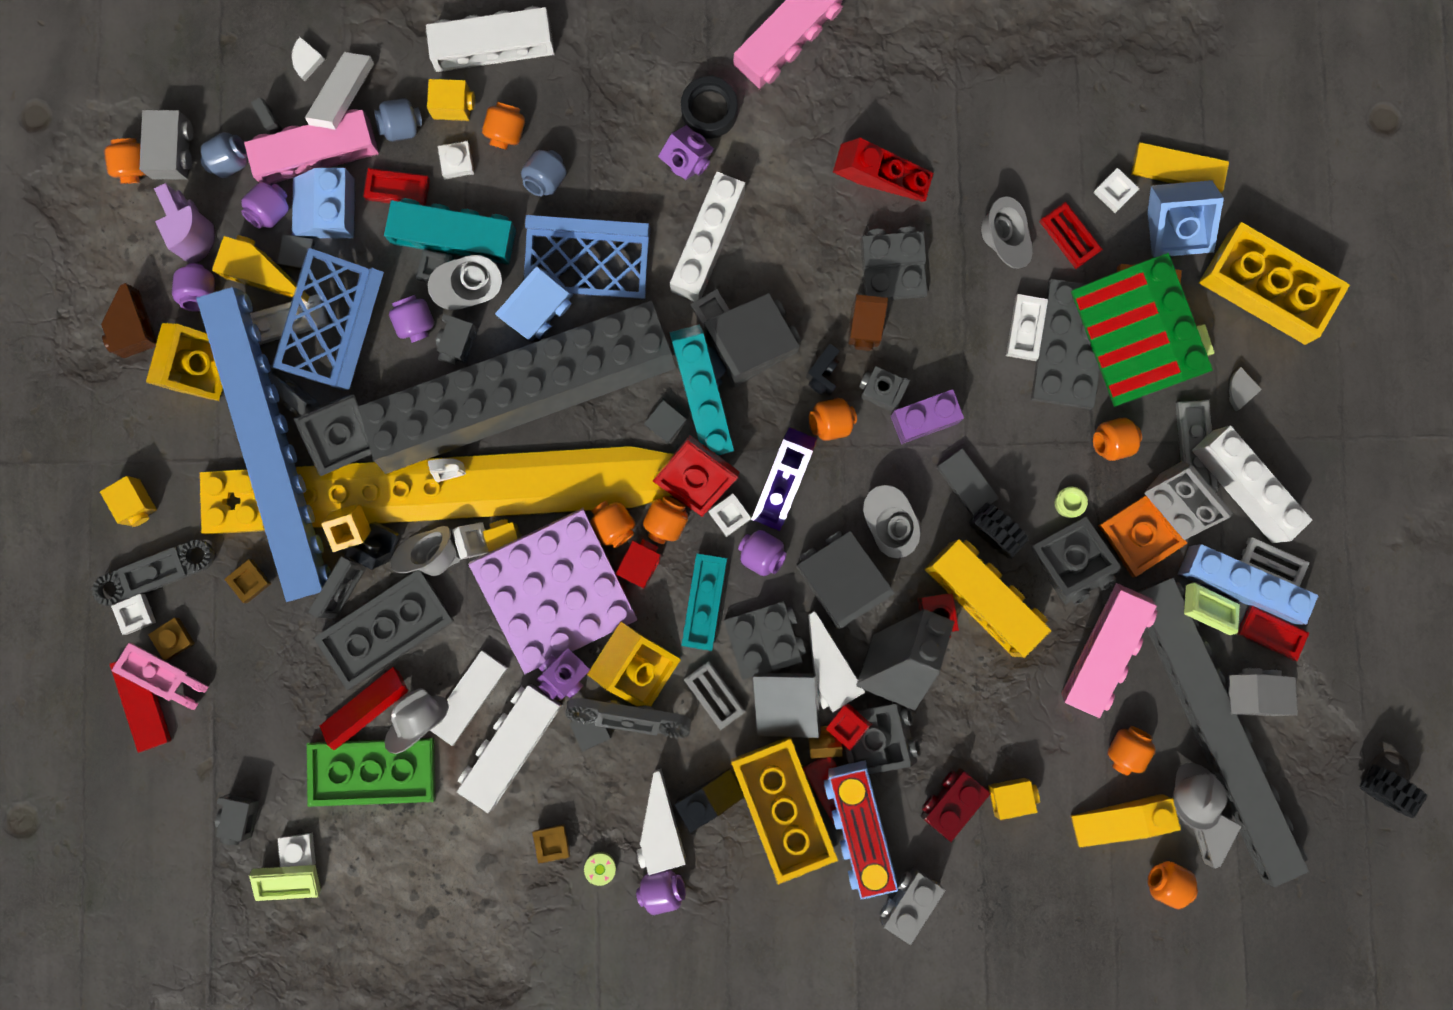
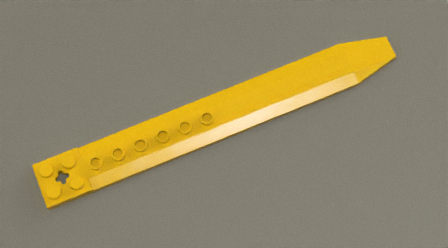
M627 446L433 458L387 474L375 462L348 464L323 476L318 474L315 466L296 467L297 474H300L305 482L306 492L303 494L306 504L311 506L314 513L315 522L312 523L313 528L322 527L321 523L331 511L360 503L368 524L373 522L384 524L575 512L581 508L584 511H592L597 505L606 500L609 504L621 502L625 508H636L652 503L655 499H662L663 496H672L655 484L653 479L673 454ZM435 459L459 460L463 462L466 474L436 482L429 470L428 461ZM247 469L200 472L201 534L265 531ZM233 493L235 497L241 500L240 504L235 505V510H231L230 506L226 503Z

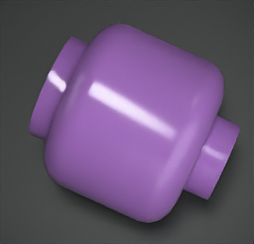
M258 183L242 198L243 209L241 212L256 228H272L288 212V204L285 200L287 194L277 184Z
M187 264L185 267L177 269L173 275L172 297L185 310L200 311L196 298L215 292L214 275L200 264Z
M413 295L392 303L394 308L389 311V317L399 338L405 339L409 337L413 343L429 336L427 330L434 326V319L424 299H417Z
M758 530L752 535H745L738 548L741 551V563L761 576H767L770 573L776 574L782 567L787 555L784 552L783 542L763 530Z
M669 869L652 875H644L641 879L640 887L636 890V896L641 907H645L651 915H658L679 909L682 900L686 897V889L682 877Z

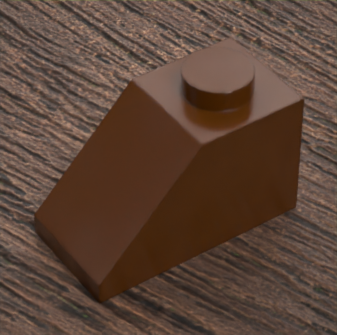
M127 283L121 284L101 323L105 334L102 335V340L109 352L122 358H127L155 347L157 340L139 290Z
M856 294L851 308L848 344L855 345V349L871 351L873 347L879 346L887 309V297Z

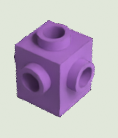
M686 125L671 133L658 157L671 167V170L676 175L687 180L695 174L701 175L710 164L708 158L714 148L706 142L701 134L694 132Z
M567 648L557 659L551 655L539 667L543 673L536 680L541 684L539 686L540 690L548 698H556L560 701L567 696L571 699L583 687L580 680L590 669Z

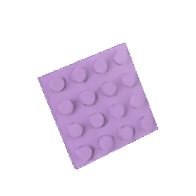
M583 508L478 557L468 564L524 674L539 668L551 655L557 659L567 648L574 651L614 632L620 622L629 625L637 621V616Z

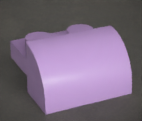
M166 183L154 188L166 214L165 217L155 222L167 248L189 264L199 262L210 252L214 243L215 231L212 222L201 215L191 199L187 201L181 191H175Z

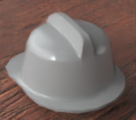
M1008 196L998 198L982 221V237L985 243L997 252V255L1005 264L1017 269L1026 267L1031 262L1033 255L1026 213L1021 204L1014 198Z
M481 255L465 256L436 267L428 280V292L433 302L441 308L448 310L463 309L493 299L500 291L502 284L501 272L498 266L487 257Z
M889 485L875 487L868 493L864 501L863 512L865 520L881 552L888 557H906L919 544L921 536L920 520L915 514L908 498L901 490Z
M440 526L411 536L402 542L391 558L393 571L400 574L419 570L428 575L437 576L448 567L460 562L456 546L450 539L451 531L449 527Z
M423 688L402 696L395 704L391 713L393 724L386 734L385 748L394 754L410 748L428 731L441 723L449 709L448 701L443 696H431Z
M1184 763L1178 768L1176 773L1174 806L1177 814L1184 823L1194 829L1201 831L1212 829L1218 824L1221 812L1227 803L1225 788L1216 778V775L1203 766L1195 763Z

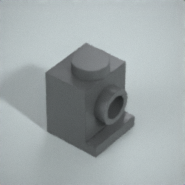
M443 314L441 320L446 326L445 329H440L436 338L437 351L439 352L438 360L451 365H455L457 361L466 364L478 329L472 323Z
M875 366L872 373L866 370L859 385V388L864 389L860 398L894 412L898 408L910 380L903 379ZM880 381L888 384L889 389L887 391L879 390L878 383Z
M232 794L218 798L217 804L223 805L215 819V827L218 828L216 837L220 838V843L239 845L240 842L252 837L260 800Z

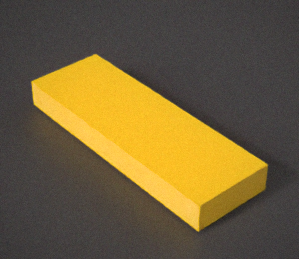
M1139 143L1136 147L1131 175L1173 184L1212 180L1221 193L1224 190L1229 161Z

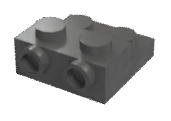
M902 227L898 229L896 234H886L884 229H873L867 232V236H862L860 245L865 295L887 297L888 300L923 298L927 296L924 231L916 232L915 227Z
M1087 517L1032 546V552L1048 574V581L1064 605L1071 601L1074 605H1078L1090 597V591L1097 587H1100L1101 590H1106L1118 581L1116 577L1120 574L1121 566Z
M784 602L724 620L742 680L753 677L755 673H767L802 662L801 655L806 654L801 636L795 637L791 625H795L797 622L792 606L785 607Z
M891 702L857 710L872 725L854 748L849 750L845 747L849 764L865 760L869 774L911 767L918 762L917 757L921 755V748L918 739L911 736L909 726L913 725V715L910 708Z

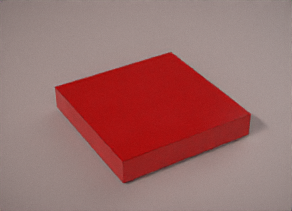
M690 435L654 476L653 482L703 517L738 478L740 471Z

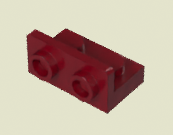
M961 768L957 772L952 770L942 781L941 785L944 788L937 796L931 795L921 808L924 812L920 817L950 842L954 840L991 794Z

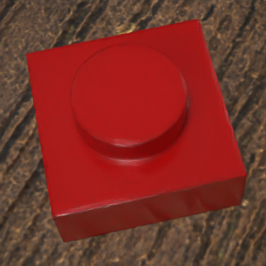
M846 704L826 730L851 750L872 724L851 705Z

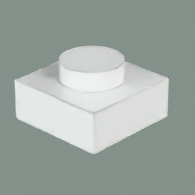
M468 141L438 146L444 179L474 174Z
M1117 168L1093 193L1116 213L1139 188Z
M734 494L708 511L726 537L752 519Z
M483 522L452 529L460 560L489 553L483 531H485Z
M138 594L111 606L122 635H128L156 623L145 594Z
M313 833L278 838L280 867L316 864Z

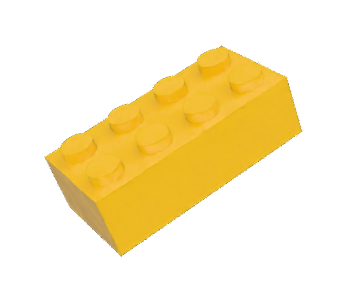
M1240 222L1227 233L1199 281V284L1304 345L1321 337L1350 286L1347 282L1243 222Z
M958 539L950 542L924 570L948 594L953 593L954 600L1012 657L1025 658L1051 631L1046 625L1048 619L1038 609L1033 608L1031 610L1023 603L1024 595L1013 585L1008 588L1000 580L1002 574L989 562L985 565L977 557L979 551L969 541L965 540L962 542Z
M790 737L731 759L735 774L778 884L838 861Z

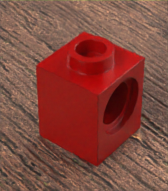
M644 539L641 540L640 544L632 541L616 575L646 589L662 558L660 554L656 553L659 547Z
M953 593L918 598L920 611L925 609L933 612L937 608L943 610L946 618L954 621L952 632L959 631Z

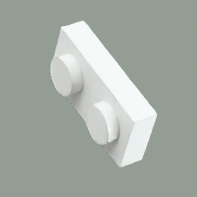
M1021 294L1016 295L1006 356L1032 361L1038 360L1048 299Z

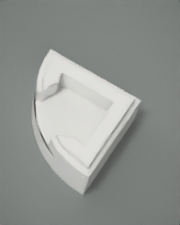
M299 37L293 47L292 62L296 72L305 82L325 59Z
M435 459L428 461L429 470L436 482L466 474L464 464L459 460Z

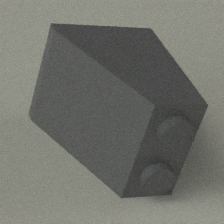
M769 293L704 322L705 336L726 367L725 372L734 387L799 351L800 346L798 343L801 342V338L793 325L788 327L783 318L786 312L778 299L773 301Z
M840 530L825 540L828 546L818 552L813 547L799 556L802 562L796 566L836 629L843 628L895 594L851 531L843 535Z
M924 609L874 634L856 686L916 710L941 671L954 621Z

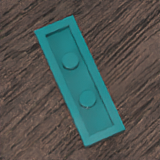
M696 553L681 646L713 650L727 558Z

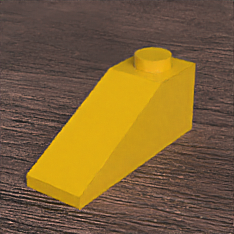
M237 235L236 239L223 236L212 268L213 272L227 280L293 298L297 284L265 252L254 246V240L241 235ZM303 290L301 299L308 302L310 296Z
M1163 794L1071 815L1078 847L1150 838L1181 830L1173 798Z

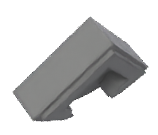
M1241 367L1236 369L1230 377L1229 401L1233 409L1238 411L1262 390Z

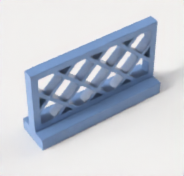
M526 215L525 228H527L524 280L536 266L538 267L542 264L549 274L571 294L645 299L651 226L648 223ZM534 236L547 237L554 245L541 258L533 249ZM551 237L562 239L556 243ZM568 239H577L584 249L571 260L560 247ZM582 239H583V240H593V241H592L590 244L586 245V244L582 241ZM599 241H607L614 251L601 262L590 249ZM613 242H623L618 248L613 244ZM629 243L642 244L641 257L631 264L620 251ZM558 250L568 263L554 274L544 261ZM588 252L599 265L584 276L574 263ZM619 254L629 267L615 279L604 265ZM534 255L538 261L532 265ZM641 262L639 274L635 267ZM572 266L581 276L582 280L574 287H566L558 277ZM602 268L613 281L604 289H596L588 279ZM631 270L640 279L639 292L626 291L619 283ZM586 282L591 289L579 287ZM616 284L621 291L610 289Z
M308 248L272 368L324 383L336 389L349 390L384 272L374 268L368 269ZM313 257L325 261L331 274L316 280L310 270ZM333 264L342 268L336 271ZM347 269L360 274L357 285L349 290L345 289L338 276L339 273ZM308 276L312 283L305 286ZM333 276L342 293L327 300L318 283ZM314 286L322 303L307 310L301 296L303 290ZM355 291L353 299L351 300L349 293ZM344 296L350 309L347 316L338 320L329 303ZM298 306H300L302 313L296 315ZM325 306L333 323L318 330L309 313ZM305 315L313 333L298 340L292 326L294 320ZM346 320L344 329H342L340 323ZM335 326L341 336L340 343L329 349L320 333ZM316 335L324 352L309 359L301 342ZM289 336H291L294 342L287 345ZM296 345L305 362L295 367L283 364L282 359L285 350ZM337 350V353H336V356H335V359H334V357L332 356L331 352ZM327 355L332 364L329 378L318 375L311 362ZM307 365L310 372L299 368Z

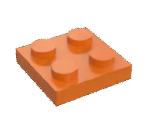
M1146 495L1098 525L1132 577H1137L1188 544Z

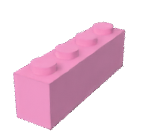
M785 0L734 53V66L759 89L766 82L771 84L779 76L780 68L787 61L791 63L798 57L802 50L800 47L807 40L812 42L820 34L821 26L828 19L832 21L838 16L843 8L842 0Z
M356 109L346 111L336 130L311 126L309 124L301 127L288 126L282 132L272 135L260 134L255 136L253 140L244 142L253 177L259 183L264 182L267 184L294 178L313 168H330L379 154L369 118L363 110L358 111Z
M1116 583L1061 692L1065 703L1098 718L1101 717L1104 710L1108 711L1115 698L1113 691L1117 683H1122L1125 680L1129 670L1127 664L1131 656H1136L1141 649L1143 643L1141 636L1145 628H1150L1156 619L1157 610L1155 609L1157 605L1151 598Z

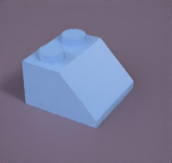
M313 168L293 178L292 236L309 239L354 238L355 179L346 168Z
M1212 180L1151 186L1147 214L1151 249L1154 258L1167 253L1170 256L1214 253L1224 197Z
M536 266L495 315L526 339L534 341L537 337L541 340L551 329L552 326L549 322L557 314L561 317L571 306L572 303L569 299L573 295L546 270Z

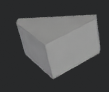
M1221 815L1218 824L1212 829L1203 831L1194 829L1204 864L1213 868L1221 867L1241 828L1240 825Z

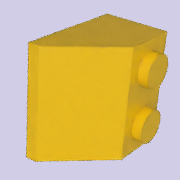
M162 323L146 383L219 401L223 387L207 333L180 324Z
M620 622L587 675L607 691L637 707L642 705L651 707L681 659L643 634Z

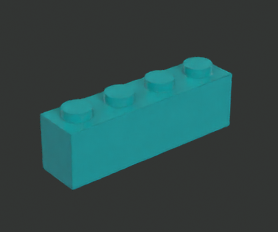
M402 198L401 202L391 200L384 232L385 238L391 244L463 257L481 255L491 259L493 262L510 264L516 228L512 221H509L508 217L499 214H491V217L479 216L477 211L470 209H461V212L449 210L450 208L445 205L435 203L431 204V207L422 206L418 201L408 198Z
M700 324L669 332L698 441L717 455L734 451L704 333Z

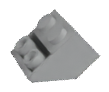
M1183 461L1160 473L1144 492L1184 540L1224 521L1233 514L1195 468Z

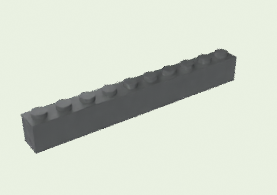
M1166 578L1135 591L1151 598L1157 605L1155 609L1157 610L1156 619L1150 628L1146 627L1207 762L1213 774L1216 775V778L1225 788L1227 805L1236 824L1241 826L1239 831L1262 881L1270 886L1277 887L1308 873L1309 870L1305 863L1308 860L1302 846L1295 842L1291 833L1294 831L1292 822L1286 814H1282L1278 802H1280L1279 794L1274 786L1268 783L1264 775L1267 771L1265 764L1258 755H1255L1250 745L1253 743L1252 736L1248 729L1241 725L1238 714H1231L1230 697H1228L1224 685H1226L1225 678L1222 672L1213 665L1210 658L1212 650L1205 639H1201L1197 630L1199 622L1184 614L1185 602L1183 599H1185V592L1179 582H1175L1174 578Z

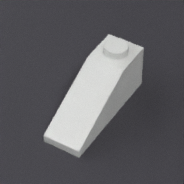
M813 611L808 614L813 674H817L819 704L823 709L829 707L834 712L865 693V691L856 686L857 678L818 615Z
M661 768L653 773L640 841L641 848L637 849L639 864L641 868H647L648 875L686 865L687 860Z

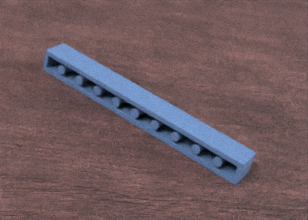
M234 287L197 297L198 306L285 600L289 602L320 593L331 571L328 565H324L321 555L324 551L323 543L320 536L315 535L312 525L315 522L314 513L311 506L306 504L303 494L306 492L305 482L302 476L297 474L294 464L297 462V455L294 447L288 443L286 432H288L287 421L278 410L279 394L275 385L270 383L268 376L270 364L266 355L262 354L259 342L262 341L261 333L258 326L253 324L250 312L253 311L251 300L246 293L244 294V291Z

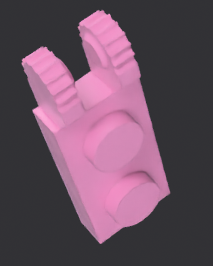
M128 643L111 670L168 701L172 699L191 710H195L198 703L194 699L176 692L181 683L183 682L191 686L192 689L206 693L209 688L206 684L188 676L186 671L133 643Z

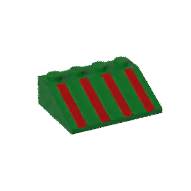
M1169 253L1139 263L1071 291L1114 407L1213 371Z

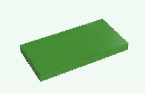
M420 738L410 748L397 754L390 753L385 748V740L346 741L336 750L327 746L326 742L307 743V807L435 801L434 738Z

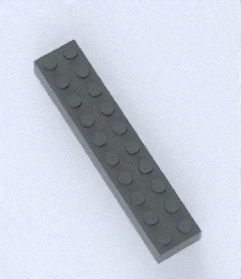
M651 300L358 406L373 460L387 474L676 369Z

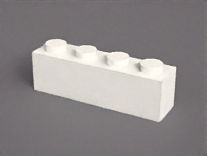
M532 6L522 11H499L494 15L481 17L470 15L461 20L449 21L443 19L433 24H426L429 57L436 72L554 55L551 26L546 7Z
M716 172L670 281L672 293L692 301L702 298L745 195V182Z
M1231 425L1213 430L1192 450L1271 543L1292 541L1312 521L1309 515Z
M533 684L528 685L526 689L522 686L518 689L511 700L514 707L508 715L503 713L493 727L497 731L491 741L486 739L475 754L479 757L473 768L467 766L458 779V782L462 785L457 793L487 813L495 808L563 706L556 699L548 698Z

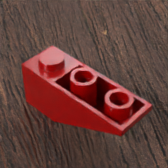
M857 138L840 145L833 173L854 183L921 202L926 201L933 177V172L862 138Z

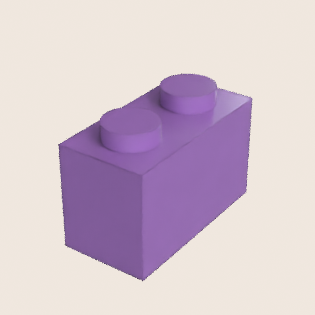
M952 389L897 409L892 413L891 419L900 443L904 444L959 424L964 419V416Z

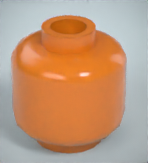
M497 102L496 106H490L487 109L482 133L485 137L491 139L489 145L507 150L508 144L517 145L520 143L525 125V118L520 114V108Z
M137 139L111 140V145L104 149L107 172L111 177L120 178L121 184L140 183L139 177L146 175L139 170L141 144L137 143Z
M842 398L818 402L813 407V411L809 413L810 429L814 435H818L823 441L848 437L852 432L853 425L857 422L854 407H850Z
M1117 418L1103 422L1097 427L1093 435V446L1100 456L1108 461H1116L1133 456L1138 452L1142 433L1140 428L1130 419Z
M669 496L653 500L643 520V526L649 532L648 537L660 544H665L666 541L678 540L689 518L688 513L685 511L686 506Z
M606 500L592 510L594 516L590 523L604 546L613 545L614 548H617L635 534L633 532L635 520L621 502L609 504Z
M1130 726L1129 729H1120L1108 749V756L1114 762L1112 767L1128 776L1131 772L1143 773L1156 751L1155 745L1152 743L1153 737L1134 726Z
M1165 861L1154 866L1148 875L1147 883L1152 897L1165 905L1181 909L1188 906L1197 897L1198 888L1195 875L1190 870L1174 862Z

